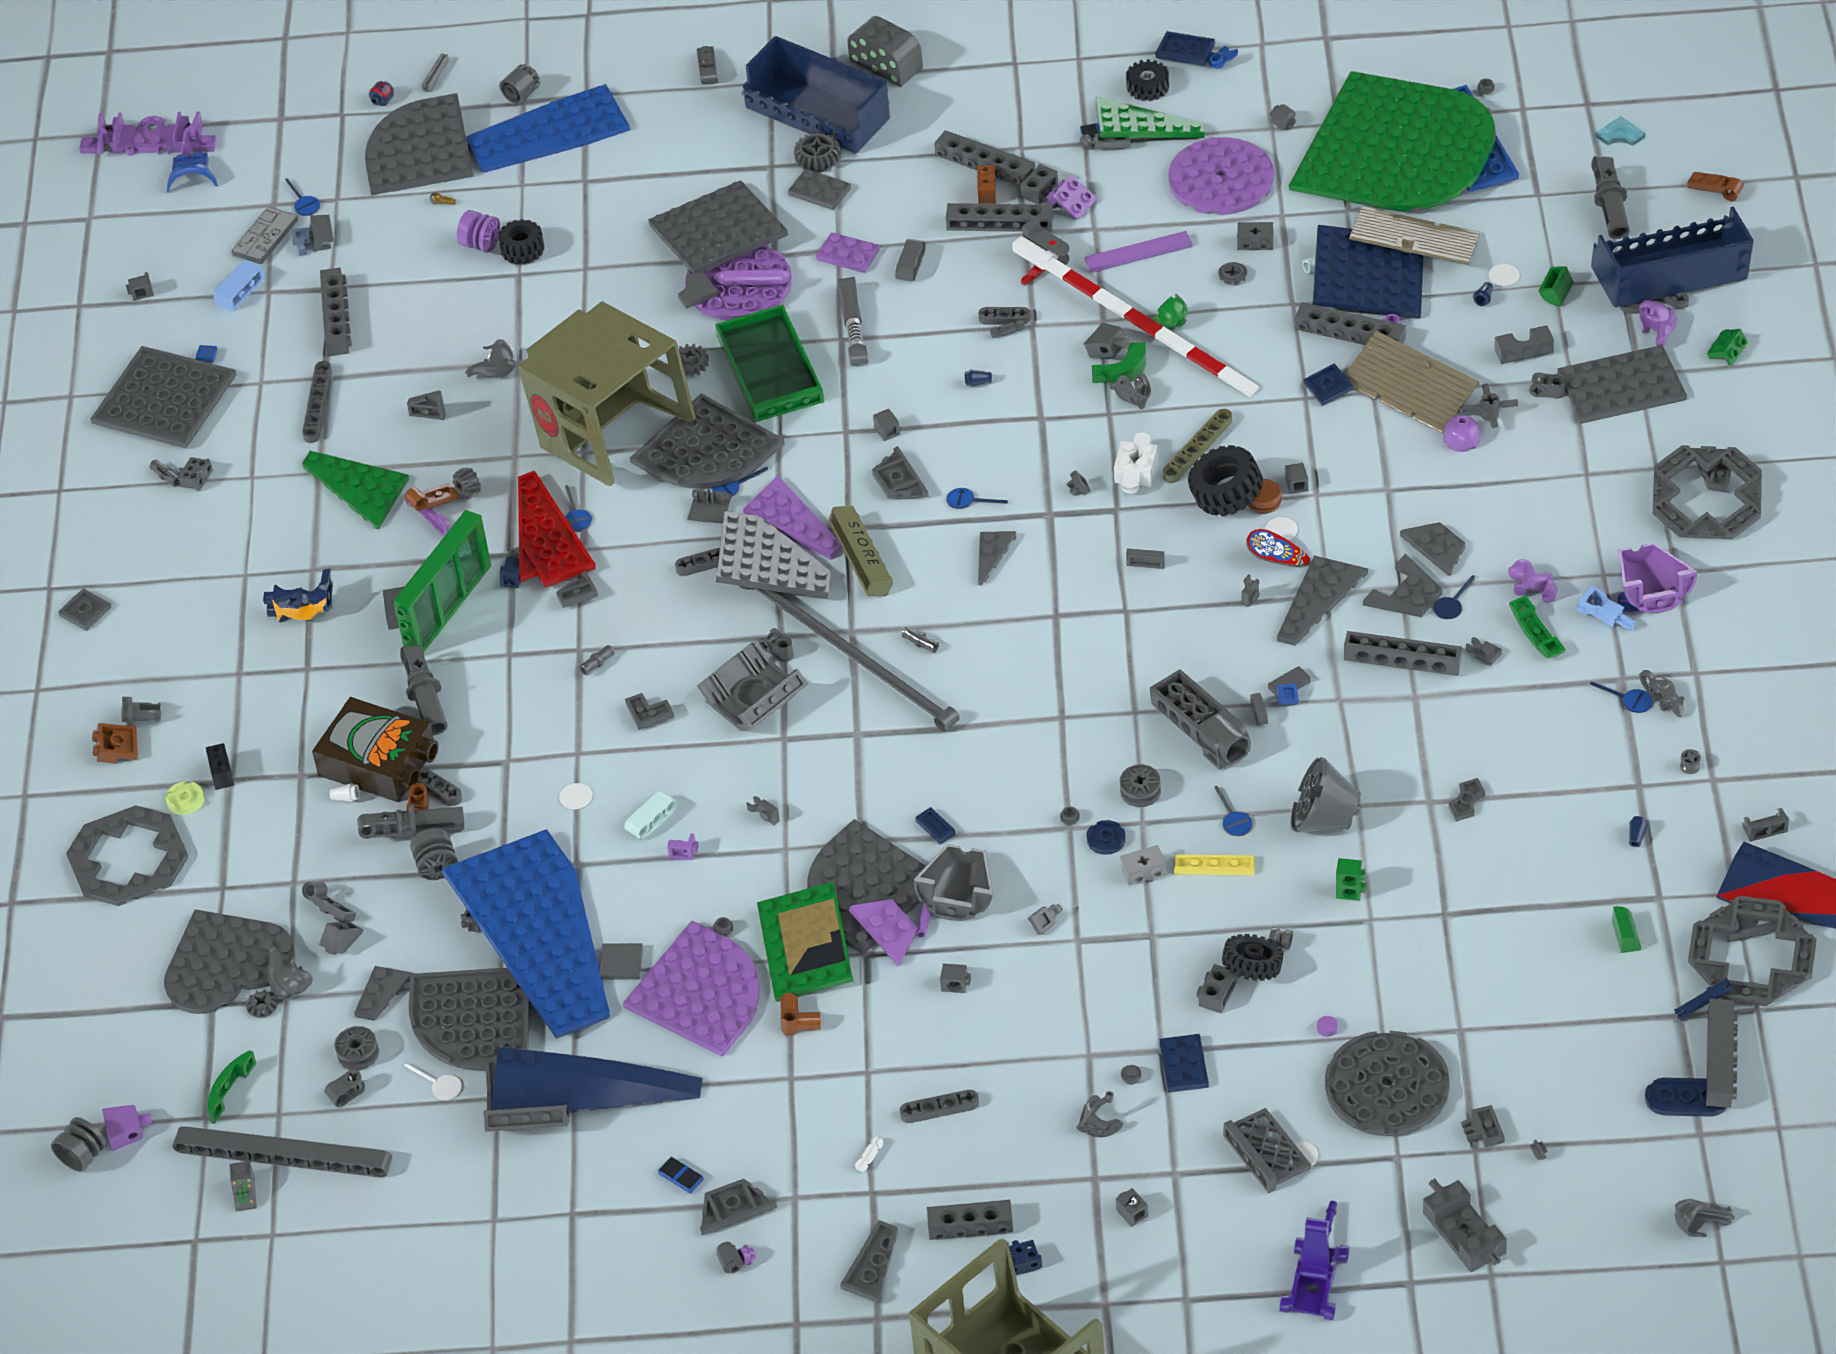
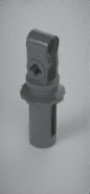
M1594 156L1591 162L1596 183L1594 203L1603 209L1609 236L1613 239L1624 238L1630 232L1623 204L1627 199V190L1621 187L1620 181L1617 178L1613 157Z
M421 645L401 647L400 657L407 673V684L409 686L406 689V695L409 700L416 702L421 720L430 722L433 735L441 734L447 729L448 725L437 695L441 691L440 681L434 678L432 672L429 671Z
M410 804L408 811L397 810L396 812L362 814L357 819L358 833L364 839L387 838L391 836L403 837V835L407 834L411 835L413 839L416 834L431 828H440L445 831L464 830L463 807L414 810L413 804Z

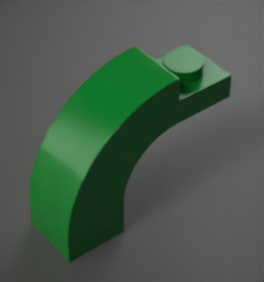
M1146 342L1130 343L1126 357L1118 363L1092 365V383L1116 382L1120 376H1127L1130 382L1134 381V378L1138 374H1142L1146 366Z

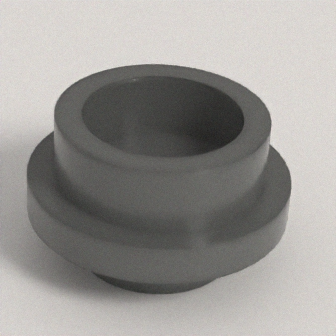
M1485 78L1480 80L1477 90L1482 94H1490L1495 90V85L1491 79Z
M1068 806L1062 810L1060 819L1066 825H1073L1079 821L1080 814L1075 807Z
M720 917L715 921L713 929L715 932L727 936L733 931V923L726 917Z
M1127 1065L1121 1070L1122 1080L1130 1085L1136 1084L1142 1075L1140 1068L1136 1065Z
M1535 1139L1533 1144L1529 1146L1537 1160L1545 1159V1153L1548 1151L1542 1141L1538 1143Z

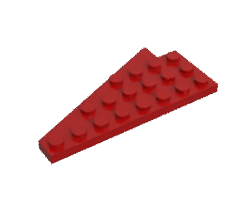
M535 470L518 476L520 581L523 582L537 576L544 588L579 576L584 571L595 570V562Z

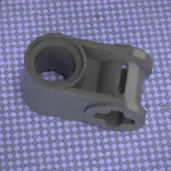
M1540 372L1532 375L1531 380L1533 383L1529 388L1531 395L1555 399L1565 396V377L1563 375Z
M772 628L767 636L761 637L758 641L765 652L770 653L782 662L790 661L794 657L791 639L776 628Z
M349 1070L325 1087L324 1093L336 1107L345 1106L349 1101L364 1092L365 1084L361 1081V1073L358 1070Z

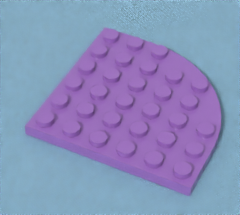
M691 921L623 1002V1007L723 1057L747 1028L756 1012V1006L760 997L758 974L751 958L738 944L697 922Z

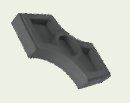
M1478 778L1459 783V796L1449 802L1448 808L1456 822L1474 817V804L1480 798L1485 797V790Z

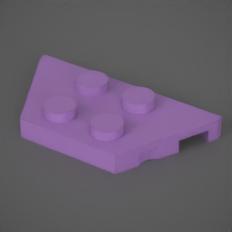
M892 899L852 905L849 908L850 913L896 965H901L918 929Z

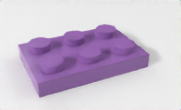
M831 232L816 257L821 262L865 273L880 249L878 244Z

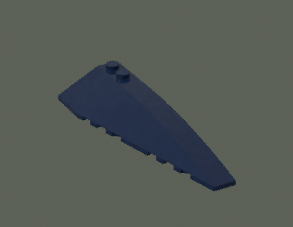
M499 1047L491 1110L567 1104V1111L572 1113L582 1109L599 1110L623 1107L626 1104H633L634 1106L642 1105L644 1102L654 1101V1103H661L662 1100L700 1098L702 1078L600 1058Z

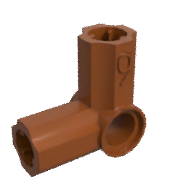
M785 993V995L780 997L781 1030L784 1034L794 1035L799 1030L821 1029L820 1012H798V996H795L793 993Z

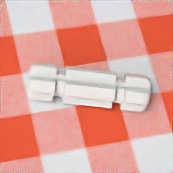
M877 1136L872 1138L871 1144H868L861 1154V1158L855 1163L856 1170L864 1172L867 1169V1164L872 1162L878 1153L877 1150H880L883 1146L882 1138Z

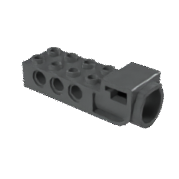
M1181 669L1149 687L1151 704L1202 748L1203 756L1219 770L1227 765L1231 766L1239 762L1251 751V740L1243 723Z

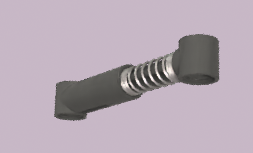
M855 277L837 279L845 327H847L850 344L848 348L850 365L868 363L867 348L863 344L860 327L862 319Z

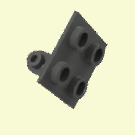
M699 488L693 490L692 497L694 499L687 520L723 523L724 512L728 510L732 495L726 493V491L712 490V493H710V489H707L706 492Z

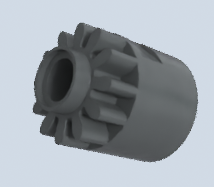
M520 64L500 82V91L509 102L516 105L521 104L541 84L538 81L540 77L531 66L527 67L526 64Z

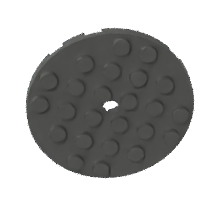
M1390 1030V1033H1377V1031H1373L1349 1040L1334 1053V1057L1330 1064H1328L1325 1073L1326 1096L1331 1108L1338 1117L1359 1131L1379 1136L1403 1135L1423 1128L1432 1122L1443 1110L1450 1090L1449 1071L1439 1052L1423 1039H1415L1407 1036V1033ZM1385 1080L1391 1081L1392 1086L1384 1085L1382 1082Z

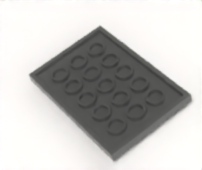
M1663 346L1650 347L1557 368V374L1565 377V392L1580 424L1687 400V394Z

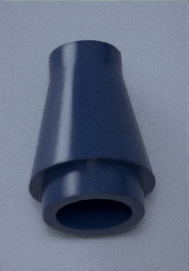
M1484 282L1474 293V302L1478 306H1485L1490 303L1493 285L1490 282Z
M969 369L964 374L966 386L970 385V387L992 382L991 371Z
M1634 816L1629 822V845L1633 847L1641 846V842L1649 828L1646 818Z

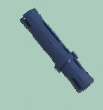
M1725 978L1717 985L1709 986L1706 988L1707 991L1675 1008V1014L1681 1013L1677 1016L1678 1019L1682 1021L1690 1014L1709 1004V998L1718 999L1720 996L1733 990L1732 984L1726 986L1730 981Z

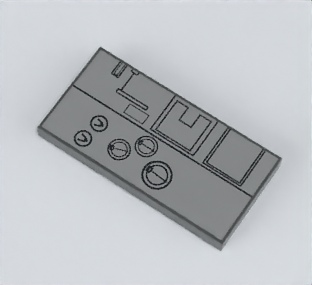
M268 206L231 250L232 255L262 265L296 224L298 216Z

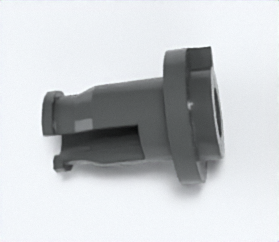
M122 697L121 720L126 722L127 726H132V721H161V702H158V704L132 702V697Z

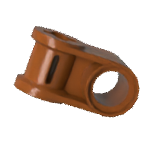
M415 783L410 787L406 811L409 810L410 804H413L414 810L429 809V796L424 784Z

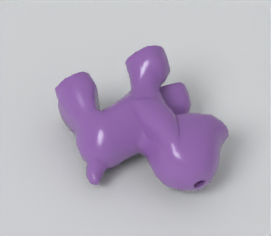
M1519 559L1508 568L1510 577L1516 581H1521V583L1514 585L1516 595L1522 596L1527 590L1542 591V600L1549 603L1555 600L1558 588L1554 583L1551 573H1536L1531 562L1526 559Z

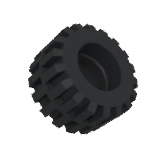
M524 219L513 220V222L506 223V226H503L502 230L499 231L498 240L501 255L509 263L524 265L528 262L532 263L533 260H537L539 256H542L544 251L541 227L536 222Z

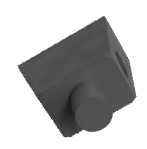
M1102 323L1083 344L1090 358H1106L1116 356L1122 348H1128L1130 340L1125 336L1121 327Z

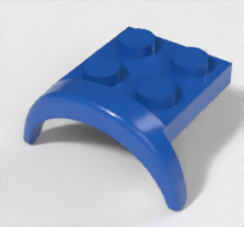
M196 152L193 155L186 156L185 154H180L173 157L172 172L167 182V193L170 192L172 183L178 177L189 173L204 175L215 186H218L215 176L208 169V153Z

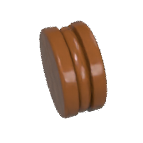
M1263 479L1262 489L1258 497H1255L1254 502L1251 505L1248 504V506L1254 512L1266 514L1277 510L1281 505V488L1275 481Z

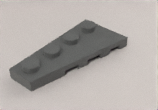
M878 1220L840 1284L842 1290L879 1304L898 1234V1227Z

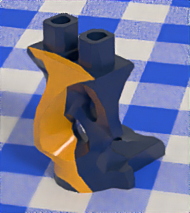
M325 569L322 571L321 583L313 591L304 590L302 587L284 590L274 585L272 592H264L263 602L267 604V616L277 617L278 622L281 623L289 618L312 620L318 613L329 612L332 609L333 592L331 570ZM309 600L310 603H303V601Z

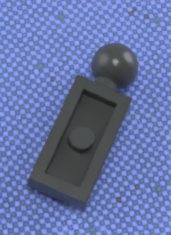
M1099 133L1095 134V138H1092L1090 135H1083L1079 143L1085 149L1090 148L1092 145H1095V149H1123L1130 147V137H1100Z

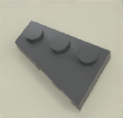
M375 966L354 1012L355 1017L375 1021L389 1005V1001L394 995H398L402 991L403 985L406 982H410V974L412 973Z

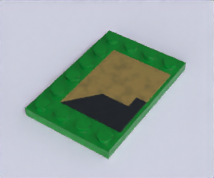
M834 882L757 902L776 1002L780 1001V997L785 995V993L801 996L854 981Z

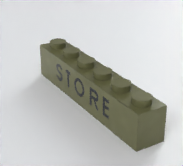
M854 506L833 507L828 521L866 595H888L893 585L892 577L882 562L879 552L873 545V541L869 537L866 527L862 524L859 514Z

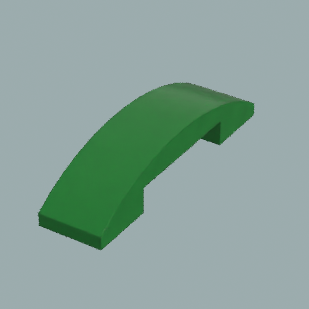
M1526 595L1509 602V606L1524 634L1543 656L1550 659L1566 651L1556 636L1552 637L1535 614L1536 608Z
M249 1050L234 1059L214 1082L207 1104L211 1123L215 1124L225 1110L223 1099L239 1076L247 1078L257 1064L253 1051Z

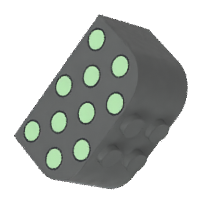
M872 16L848 37L850 61L900 87L923 69L922 51L917 39L907 30L879 16Z

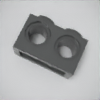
M1039 164L1021 182V198L1040 204L1057 186L1058 171Z
M1214 964L1211 971H1207L1203 986L1200 985L1197 990L1196 996L1199 998V1006L1222 1013L1237 984V973L1232 974L1225 967Z

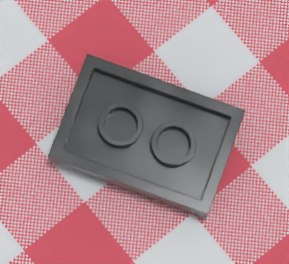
M804 169L788 189V195L835 210L850 191L851 184Z

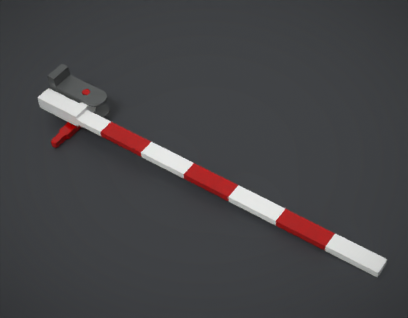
M1033 217L1022 226L1023 236H1020L1013 242V251L1035 265L1021 278L1022 285L1028 284L1032 279H1036L1047 270L1248 397L1258 390V385L1067 267L1066 265L1070 260L1067 254L1069 252V245L1040 227L1039 219Z

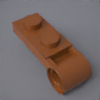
M1693 172L1687 182L1690 189L1720 192L1728 201H1735L1744 187L1743 182L1738 178L1702 172Z
M448 483L423 492L416 487H412L407 490L404 498L416 511H422L458 500L459 493Z

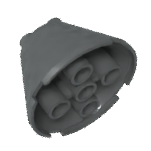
M1317 757L1311 763L1298 789L1301 794L1298 803L1294 802L1292 808L1291 829L1295 832L1343 828L1348 830L1351 827L1353 816H1357L1360 811L1361 805L1358 804L1361 793L1324 757Z

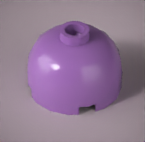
M1463 415L1451 418L1444 427V443L1446 442L1448 448L1456 452H1466L1468 448H1476L1480 443L1478 423L1473 418Z

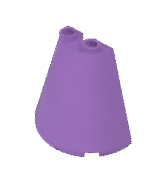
M1657 544L1641 545L1638 551H1632L1631 547L1618 550L1625 596L1640 611L1659 613L1670 610L1679 605L1687 593H1691L1696 583L1697 571Z

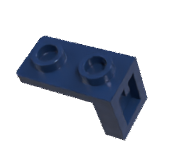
M507 556L505 565L500 567V586L519 588V558Z

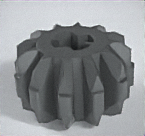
M461 468L453 474L454 480L452 483L462 499H471L481 492L479 478L472 468Z

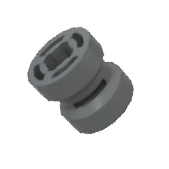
M1272 927L1269 939L1273 940L1272 943L1276 942L1282 949L1289 950L1292 944L1293 931L1287 929L1282 931L1277 927Z

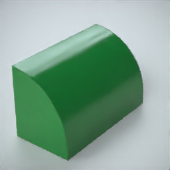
M1567 266L1550 267L1538 290L1540 296L1552 305L1562 306L1574 283Z
M1614 906L1612 923L1621 953L1641 950V943L1631 911L1625 907Z

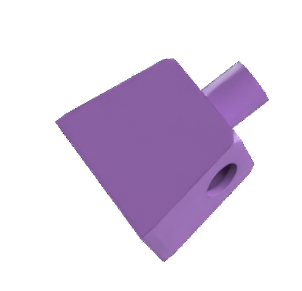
M135 1105L102 1109L112 1151L141 1140L143 1138L141 1127L153 1124L150 1112L138 1115Z

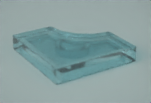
M1622 116L1595 132V137L1607 146L1618 142L1634 146L1643 140L1646 135L1645 132Z

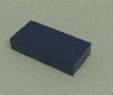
M931 807L915 817L916 822L940 845L956 835L955 829Z

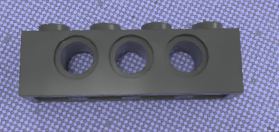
M1010 1199L927 1207L930 1240L1013 1232Z

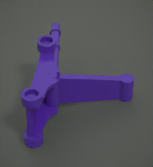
M1334 1200L1329 1202L1325 1220L1307 1217L1305 1237L1296 1238L1294 1254H1299L1300 1258L1298 1259L1291 1296L1282 1295L1280 1312L1289 1313V1311L1323 1316L1325 1320L1333 1321L1336 1304L1328 1303L1338 1261L1347 1263L1350 1249L1349 1246L1345 1245L1336 1246L1335 1249L1329 1248V1234L1332 1230L1331 1226L1337 1208V1202ZM1309 1285H1316L1319 1289L1317 1292L1311 1293L1306 1288Z

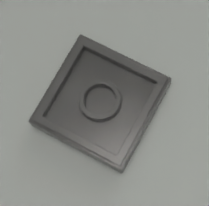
M83 588L58 613L62 618L87 631L112 607L108 601Z
M603 943L599 972L602 980L640 979L643 944Z

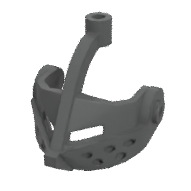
M1138 374L1134 378L1135 389L1127 376H1120L1116 382L1109 384L1110 389L1115 390L1120 399L1138 406L1139 409H1144L1147 399L1151 395V386L1145 374Z
M1107 1091L1102 1099L1098 1095H1093L1088 1099L1079 1124L1076 1127L1078 1131L1102 1138L1111 1136L1122 1128L1123 1123L1117 1118L1104 1121L1095 1115V1112L1103 1104L1113 1101V1092ZM1088 1123L1094 1124L1096 1127L1089 1126Z

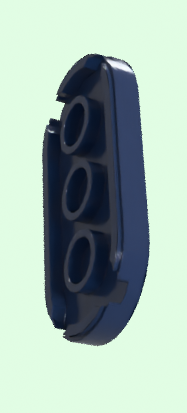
M1663 1077L1654 1080L1645 1090L1646 1105L1651 1111L1659 1115L1712 1117L1723 1113L1727 1108L1706 1106V1078Z

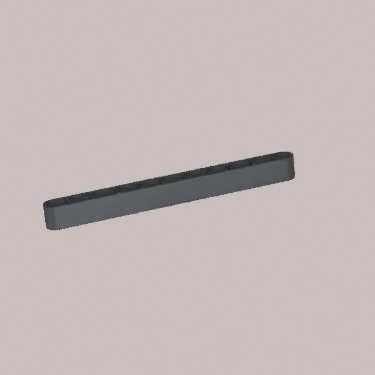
M186 1126L178 1128L172 1145L176 1152L182 1154L378 1178L387 1176L392 1161V1155L384 1150Z

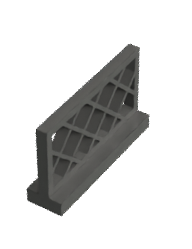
M1266 1108L1234 1123L1232 1120L1224 1123L1223 1137L1268 1193L1276 1190V1185L1311 1169L1310 1162ZM1263 1116L1268 1120L1267 1125L1256 1123V1120ZM1247 1126L1251 1127L1250 1133L1242 1132L1239 1128ZM1254 1128L1266 1130L1265 1136L1253 1134ZM1268 1132L1278 1133L1280 1135L1279 1139L1267 1137ZM1251 1139L1262 1141V1147L1252 1146L1250 1143ZM1265 1143L1277 1144L1276 1150L1264 1148ZM1280 1145L1289 1147L1291 1153L1279 1151ZM1262 1154L1274 1156L1273 1162L1264 1160ZM1277 1157L1289 1159L1288 1164L1276 1163ZM1291 1160L1300 1161L1303 1164L1300 1167L1290 1166ZM1277 1168L1286 1171L1285 1174L1277 1177L1273 1170Z

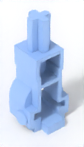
M1595 586L1589 587L1576 606L1577 611L1584 615L1591 614L1612 628L1618 623L1626 629L1632 630L1636 624V621L1622 614L1623 606L1608 599L1606 594ZM1594 600V605L1589 604L1588 601Z

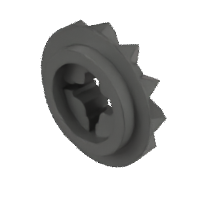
M1229 262L1219 268L1218 275L1225 284L1229 282L1231 285L1233 283L1240 284V281H1245L1247 269L1240 263Z
M265 989L262 992L256 990L255 994L249 995V999L246 1000V1009L254 1017L269 1016L278 1006L277 997L272 991L267 992ZM265 1000V1004L261 1003L258 1005L257 1001L263 1002Z

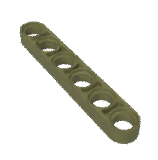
M1219 409L1164 467V481L1168 483L1177 482L1232 423V412L1229 409ZM1221 416H1227V417H1229V418H1228V419H1225V420H1222V419H1220L1219 417H1221ZM1210 427H1217V428H1218V429L1215 430V431L1209 430ZM1200 438H1206V439H1207L1206 442H1200V441H1198V440H1199ZM1191 449L1197 450L1196 453H1189L1188 451ZM1186 461L1187 463L1180 465L1177 462ZM1168 472L1176 473L1174 476L1167 475Z

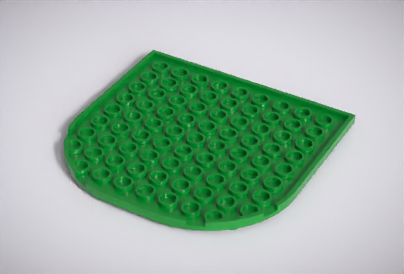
M1350 71L1289 183V190L1402 211H1410L1411 208L1417 207L1428 209L1445 204L1459 197L1460 192L1470 188L1479 177L1495 143L1496 136L1493 117L1479 100L1456 89Z

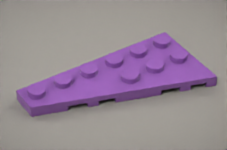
M778 475L743 508L744 514L760 516L788 538L830 560L842 549L839 540Z

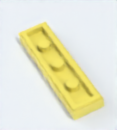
M1175 854L1174 874L1254 875L1255 855Z

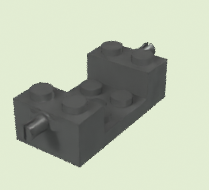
M1437 1179L1431 1180L1429 1185L1435 1192L1423 1198V1214L1467 1269L1473 1272L1490 1262L1493 1265L1499 1264L1501 1262L1499 1257L1506 1254L1507 1239L1495 1224L1488 1227L1471 1206V1194L1459 1180L1444 1187L1439 1184ZM1461 1228H1467L1470 1230V1232L1465 1234L1461 1233L1459 1230Z

